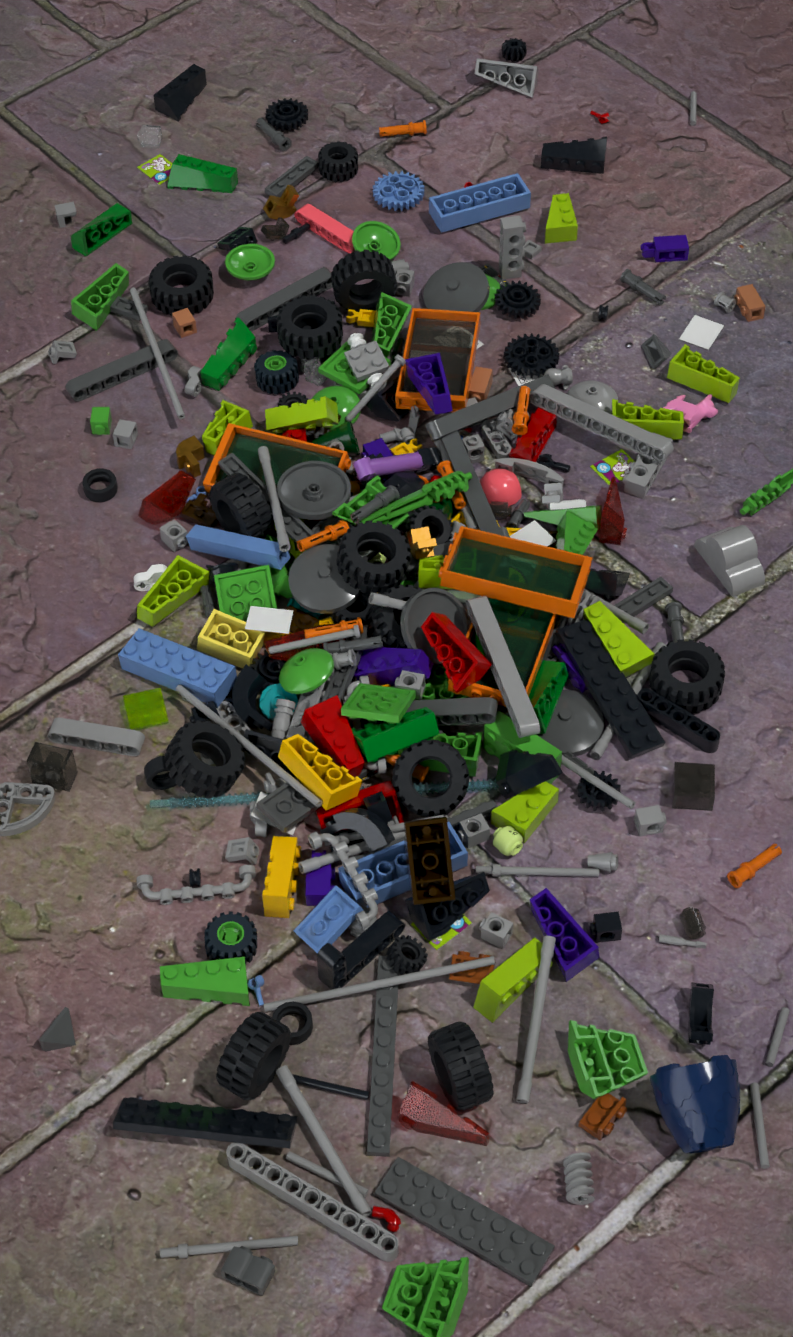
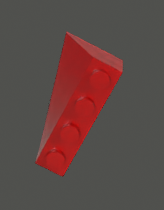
M538 407L536 412L531 414L529 424L526 425L528 428L527 433L518 437L516 447L511 449L509 458L537 462L557 426L558 416Z
M431 612L421 626L431 647L435 649L439 662L446 669L447 677L454 684L455 692L458 693L481 680L492 665L446 615Z
M391 781L361 789L357 797L327 811L323 807L317 809L315 812L321 829L326 828L325 823L334 819L332 815L344 809H366L363 798L381 791L387 801L392 818L396 815L398 822L403 823V816Z

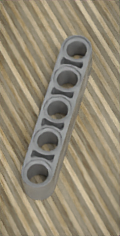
M55 718L49 730L48 739L57 744L138 756L140 755L145 735L140 731L66 718Z

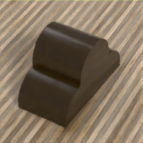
M447 817L404 822L405 855L413 904L455 900Z

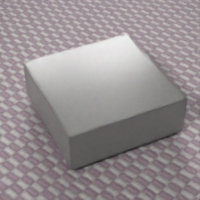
M528 240L523 245L525 256L533 259L542 251V246L531 240Z

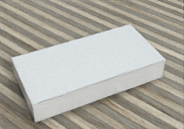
M584 499L564 500L562 502L547 503L549 510L586 507V501Z

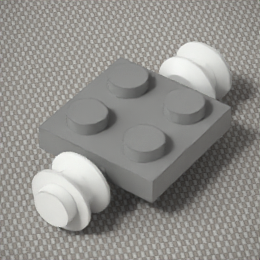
M354 333L347 340L351 350L344 352V356L357 382L369 378L367 382L371 385L370 388H372L383 375L382 373L387 371L389 365L377 341L366 344L361 333ZM387 381L384 383V385H383L377 392H379L380 390H382V389L386 386Z

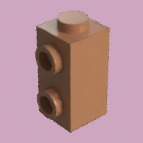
M753 284L737 287L734 299L737 301L736 305L739 306L742 316H745L747 322L763 319L765 304Z
M475 367L468 399L475 397L477 402L487 399L493 382L492 369Z

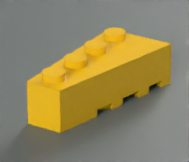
M299 734L282 740L278 758L309 791L322 801V807L326 811L358 796L363 781L358 776L354 778L348 773V769L344 766L340 768L332 762L333 758L318 752L316 746Z
M273 836L270 850V861L272 862H268L267 877H265L264 882L265 890L262 893L265 917L289 918L290 910L294 911L295 898H292V894L297 891V880H294L295 875H299L297 858H301L302 846L298 845L297 837Z

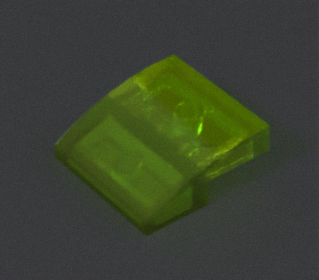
M161 688L123 695L131 730L169 723Z

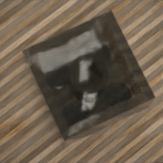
M38 742L34 743L27 759L32 784L49 785L55 790L70 792L78 773L73 750Z
M675 762L672 775V808L712 811L715 799V764Z

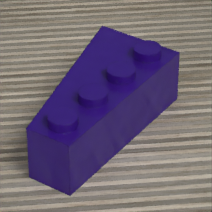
M547 888L530 899L531 911L543 936H553L556 938L553 956L566 982L600 958L599 947Z

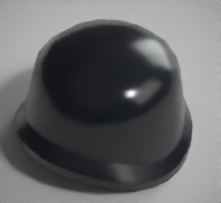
M230 562L221 563L216 566L206 565L210 581L215 583L214 575L238 571V564Z

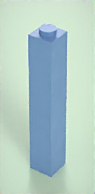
M196 524L186 535L190 549L261 566L269 565L270 568L279 570L290 559L289 552L280 551L279 544L275 541Z

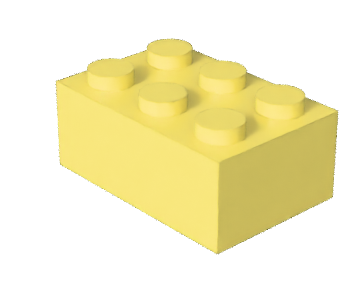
M213 609L198 636L197 650L240 668H244L246 664L250 667V664H253V658L257 657L264 644L266 631L245 629V621Z

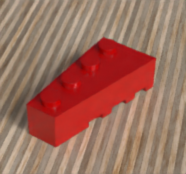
M338 695L305 709L301 724L323 755L333 758L332 762L340 768L344 766L354 778L360 776L365 762L347 717L341 715L342 705Z

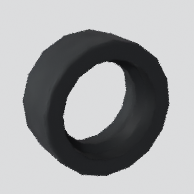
M97 468L91 470L83 478L82 484L85 496L91 501L105 502L112 499L117 493V479L114 473L108 469ZM98 481L110 483L108 487L101 490L90 488L93 483Z
M159 756L150 760L144 767L146 783L152 789L164 790L177 785L175 779L170 777L169 772L157 775L167 771L165 756Z
M294 1001L285 1002L277 1007L272 1018L280 1022L283 1017L289 1014L302 1016L305 1019V1026L301 1030L291 1033L289 1045L300 1044L306 1041L312 1033V1014L308 1007L302 1003Z

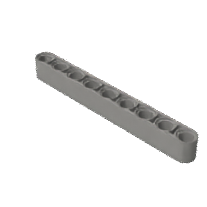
M541 384L529 396L530 401L535 406L656 462H663L674 450L673 444L670 441L548 385Z
M487 596L466 600L469 617L485 656L492 664L490 666L519 738L540 734L538 718Z
M231 1143L228 1146L226 1152L228 1164L238 1173L381 1260L391 1262L397 1258L399 1254L398 1239L394 1234L243 1143ZM235 1154H242L240 1158L232 1157ZM253 1165L261 1166L259 1169L256 1170L251 1169ZM272 1176L279 1177V1179L276 1181L269 1180V1178ZM291 1187L298 1188V1190L295 1192L288 1191V1189ZM312 1198L317 1200L313 1204H309L306 1202L308 1199ZM328 1210L336 1211L333 1215L326 1214ZM348 1221L355 1223L352 1227H347L344 1224ZM366 1233H372L375 1235L373 1238L370 1239L364 1237ZM385 1245H392L394 1247L392 1250L383 1249Z

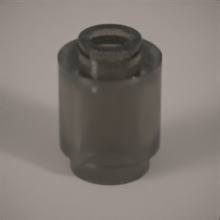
M491 501L489 503L496 520H507L508 517H511L512 506H508V502Z
M693 907L685 908L679 918L686 935L692 940L703 937L706 934V926L699 909Z

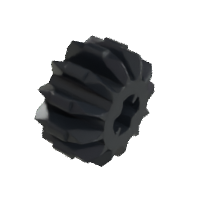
M517 38L505 40L501 47L503 58H506V61L511 60L512 62L523 60L527 54L526 42Z

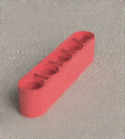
M309 203L294 213L296 220L301 225L308 223L310 225L309 230L348 254L355 251L352 244L354 231Z

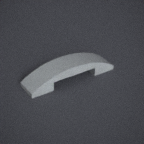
M500 458L495 461V469L503 468L514 474L545 484H564V479L558 473L542 464L518 458Z

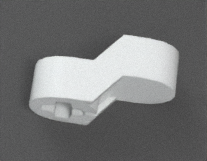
M156 564L152 565L147 572L137 573L133 578L134 588L138 591H149L167 569V566Z

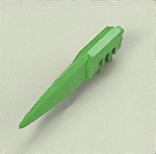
M793 468L782 476L780 474L776 476L762 490L760 488L756 493L751 494L743 502V508L740 509V513L742 515L749 513L752 516L786 493L792 487L791 485H793Z
M462 471L453 472L423 485L422 489L389 504L360 522L364 524L366 521L371 520L374 523L376 521H384L424 505L429 506L433 504L434 500L438 502L440 501V496L452 498L455 490L467 492L469 489L468 480L472 479V474L470 472L464 474Z

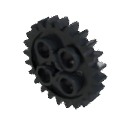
M533 333L530 336L524 334L523 338L518 335L517 340L512 338V343H507L504 352V363L507 364V368H511V372L517 371V375L522 373L524 378L527 375H530V378H533V375L539 378L540 374L544 375L546 370L556 368L559 362V348H556V343H552V339L546 340V336L540 338V334L536 337L533 336Z

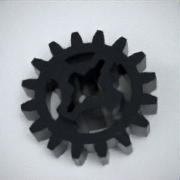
M594 771L595 777L620 792L621 785L617 784V778L612 780L611 773L606 776L605 771H602L601 774ZM581 777V781L578 783L577 797H581V804L586 802L587 809L592 806L593 811L600 808L603 812L604 807L612 809V804L617 805L618 800Z

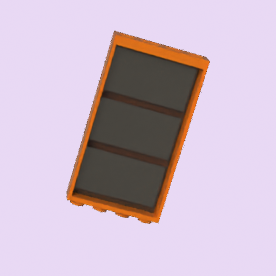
M412 308L403 358L410 359L440 353L453 409L451 412L466 408L481 325L480 312ZM406 364L404 366L401 365L395 395L396 409L411 410L412 406L413 408L417 406L419 410L432 411L408 377Z

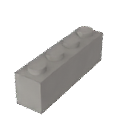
M477 58L475 75L477 77H483L533 98L539 72L537 66Z

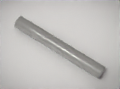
M695 91L690 94L691 126L696 125L697 93Z
M786 1007L781 1008L765 1064L769 1067L774 1066L790 1012Z

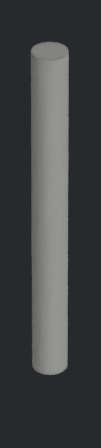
M751 1083L750 1091L761 1168L766 1169L770 1167L759 1084Z
M288 1152L286 1160L343 1187L336 1173L297 1154ZM355 1183L359 1192L366 1198L369 1190Z

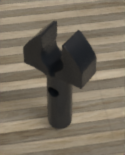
M550 454L540 455L539 461H537V463L548 468L569 472L571 469L570 465L553 461Z

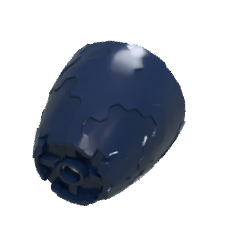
M728 1055L712 1056L709 1062L682 1067L676 1063L657 1068L655 1074L650 1076L655 1101L663 1120L685 1154L729 1147L734 1143L738 1115L740 1114V1085L738 1082L739 1075L736 1059H730Z

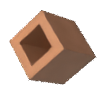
M188 308L172 313L173 325L181 338L197 333L196 320Z

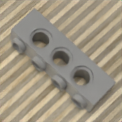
M521 216L500 218L499 271L502 280L521 277L522 270H524L522 258L525 257L523 248L525 236L523 233L526 232V224L522 222Z
M653 433L673 443V439ZM638 453L637 461L631 464L629 474L624 476V492L644 499L667 458L663 462H656Z
M330 678L318 688L301 694L286 739L299 734L307 740L309 734L301 724L304 710L322 702Z

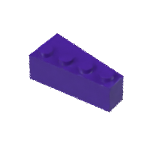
M440 353L405 359L408 377L434 414H444L453 411Z
M386 647L363 650L354 676L357 680H359V676H368L369 684L382 686L389 684L393 686L395 685L396 678L400 677L402 670L425 674V680L429 679L434 663L422 649Z

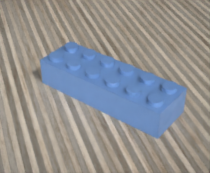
M516 173L430 197L429 214L442 233L528 209L531 203V192L520 175Z
M140 628L118 654L123 670L175 691L178 685H182L204 703L213 701L217 708L232 690L237 678L235 666Z
M447 822L452 872L467 866L468 852L450 822ZM404 841L357 860L359 868H356L358 874L365 873L368 879L366 887L368 890L374 888L378 895V900H375L376 904L411 890ZM343 866L339 867V882L346 894L360 907L369 908L363 901L358 888L354 886L349 873L345 871Z

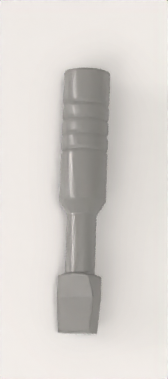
M663 934L659 935L660 943L678 946L688 945L706 949L707 943L689 941L681 937Z

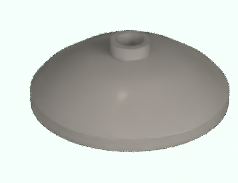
M595 380L579 382L567 392L568 395L611 414L612 399L618 400V396L612 387Z

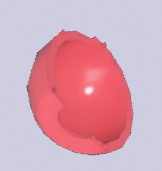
M503 468L492 469L486 472L479 480L490 506L508 507L516 504L522 497L519 480L509 470Z

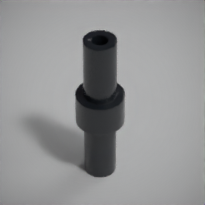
M305 223L299 228H294L290 234L282 238V241L286 244L292 239L302 236V233L310 229V225Z
M403 338L398 339L397 345L393 349L391 365L395 362L394 358L397 354L401 357L403 355L405 343Z

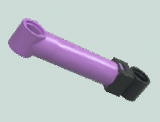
M431 447L429 449H418L414 453L374 459L365 457L355 461L353 466L357 473V479L359 481H367L377 475L384 476L400 472L414 471L418 473L426 470H435L438 464L442 462L438 447Z

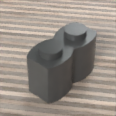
M234 1246L221 1269V1276L234 1284L263 1296L275 1273L273 1261L265 1256L257 1257L252 1255L253 1252L244 1246L240 1248Z

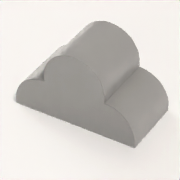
M745 525L734 528L727 527L695 541L694 547L732 597L764 585L765 574L757 558V543L752 532Z

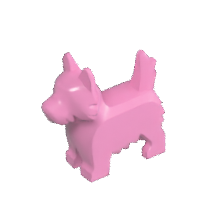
M711 394L696 405L683 401L685 395H680L663 407L683 412V431L691 433L692 429L702 418H713L718 413L713 401H711Z

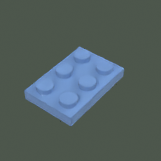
M336 885L295 928L294 932L318 954L325 944L330 943L332 945L356 919L355 914L363 911V909Z

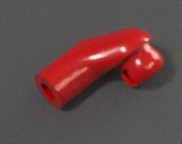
M373 1206L372 1217L386 1220L388 1222L387 1230L397 1232L401 1224V1219L392 1209Z

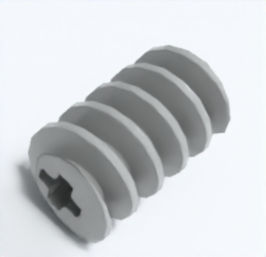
M574 1153L563 1160L564 1174L566 1175V1199L572 1204L585 1205L595 1200V1197L589 1196L594 1193V1188L590 1187L594 1181L590 1179L593 1176V1172L588 1170L592 1168V1163L588 1162L591 1159L589 1153Z

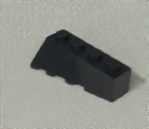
M193 64L153 95L155 110L179 122L181 115L186 113L189 104L192 105L194 98L207 85L205 69Z
M602 137L598 140L589 138L587 141L579 142L578 140H572L570 143H564V141L543 143L541 168L604 174L607 137Z
M248 729L245 730L244 737L292 777H295L278 758L283 739ZM242 746V748H243L244 751H246V752H248L249 754L253 755V754H252L251 752H249L245 747Z

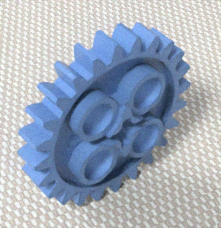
M396 171L394 174L388 172V176L383 174V178L378 177V181H375V185H373L374 200L378 201V205L382 204V208L388 206V210L394 208V211L397 208H400L401 211H403V208L409 210V206L415 208V204L419 205L420 201H423V181H420L419 177L415 178V174L409 176V172L403 174V171L400 174Z

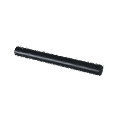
M292 1074L298 1085L364 1100L369 1098V1091Z

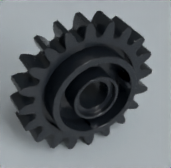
M284 98L282 101L278 99L277 103L272 102V105H268L266 120L272 127L276 126V130L279 128L282 131L288 129V131L291 129L297 130V126L302 127V124H306L308 109L306 105H303V102L298 103V99L295 101L292 98L289 100Z
M512 281L511 285L505 282V286L500 285V289L496 290L495 306H498V311L502 310V315L508 313V317L514 315L515 319L518 316L524 319V315L530 317V313L535 315L536 310H539L541 303L540 294L537 293L538 289H533V285L527 286V282L521 284V281H518L515 284Z
M264 650V655L258 653V659L253 658V664H250V667L267 680L262 687V691L272 684L280 683L279 675L286 661L295 653L290 655L288 650L284 653L270 654L267 650Z

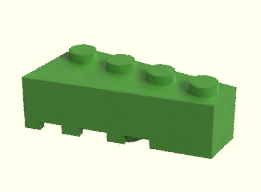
M566 510L557 526L558 533L556 535L557 543L555 548L583 555L598 528L591 522L584 521ZM556 567L570 576L573 572L571 570Z

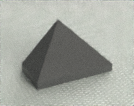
M655 334L642 344L652 369H656L672 354Z
M65 1007L39 1039L43 1051L47 1052L76 1045L69 1008Z

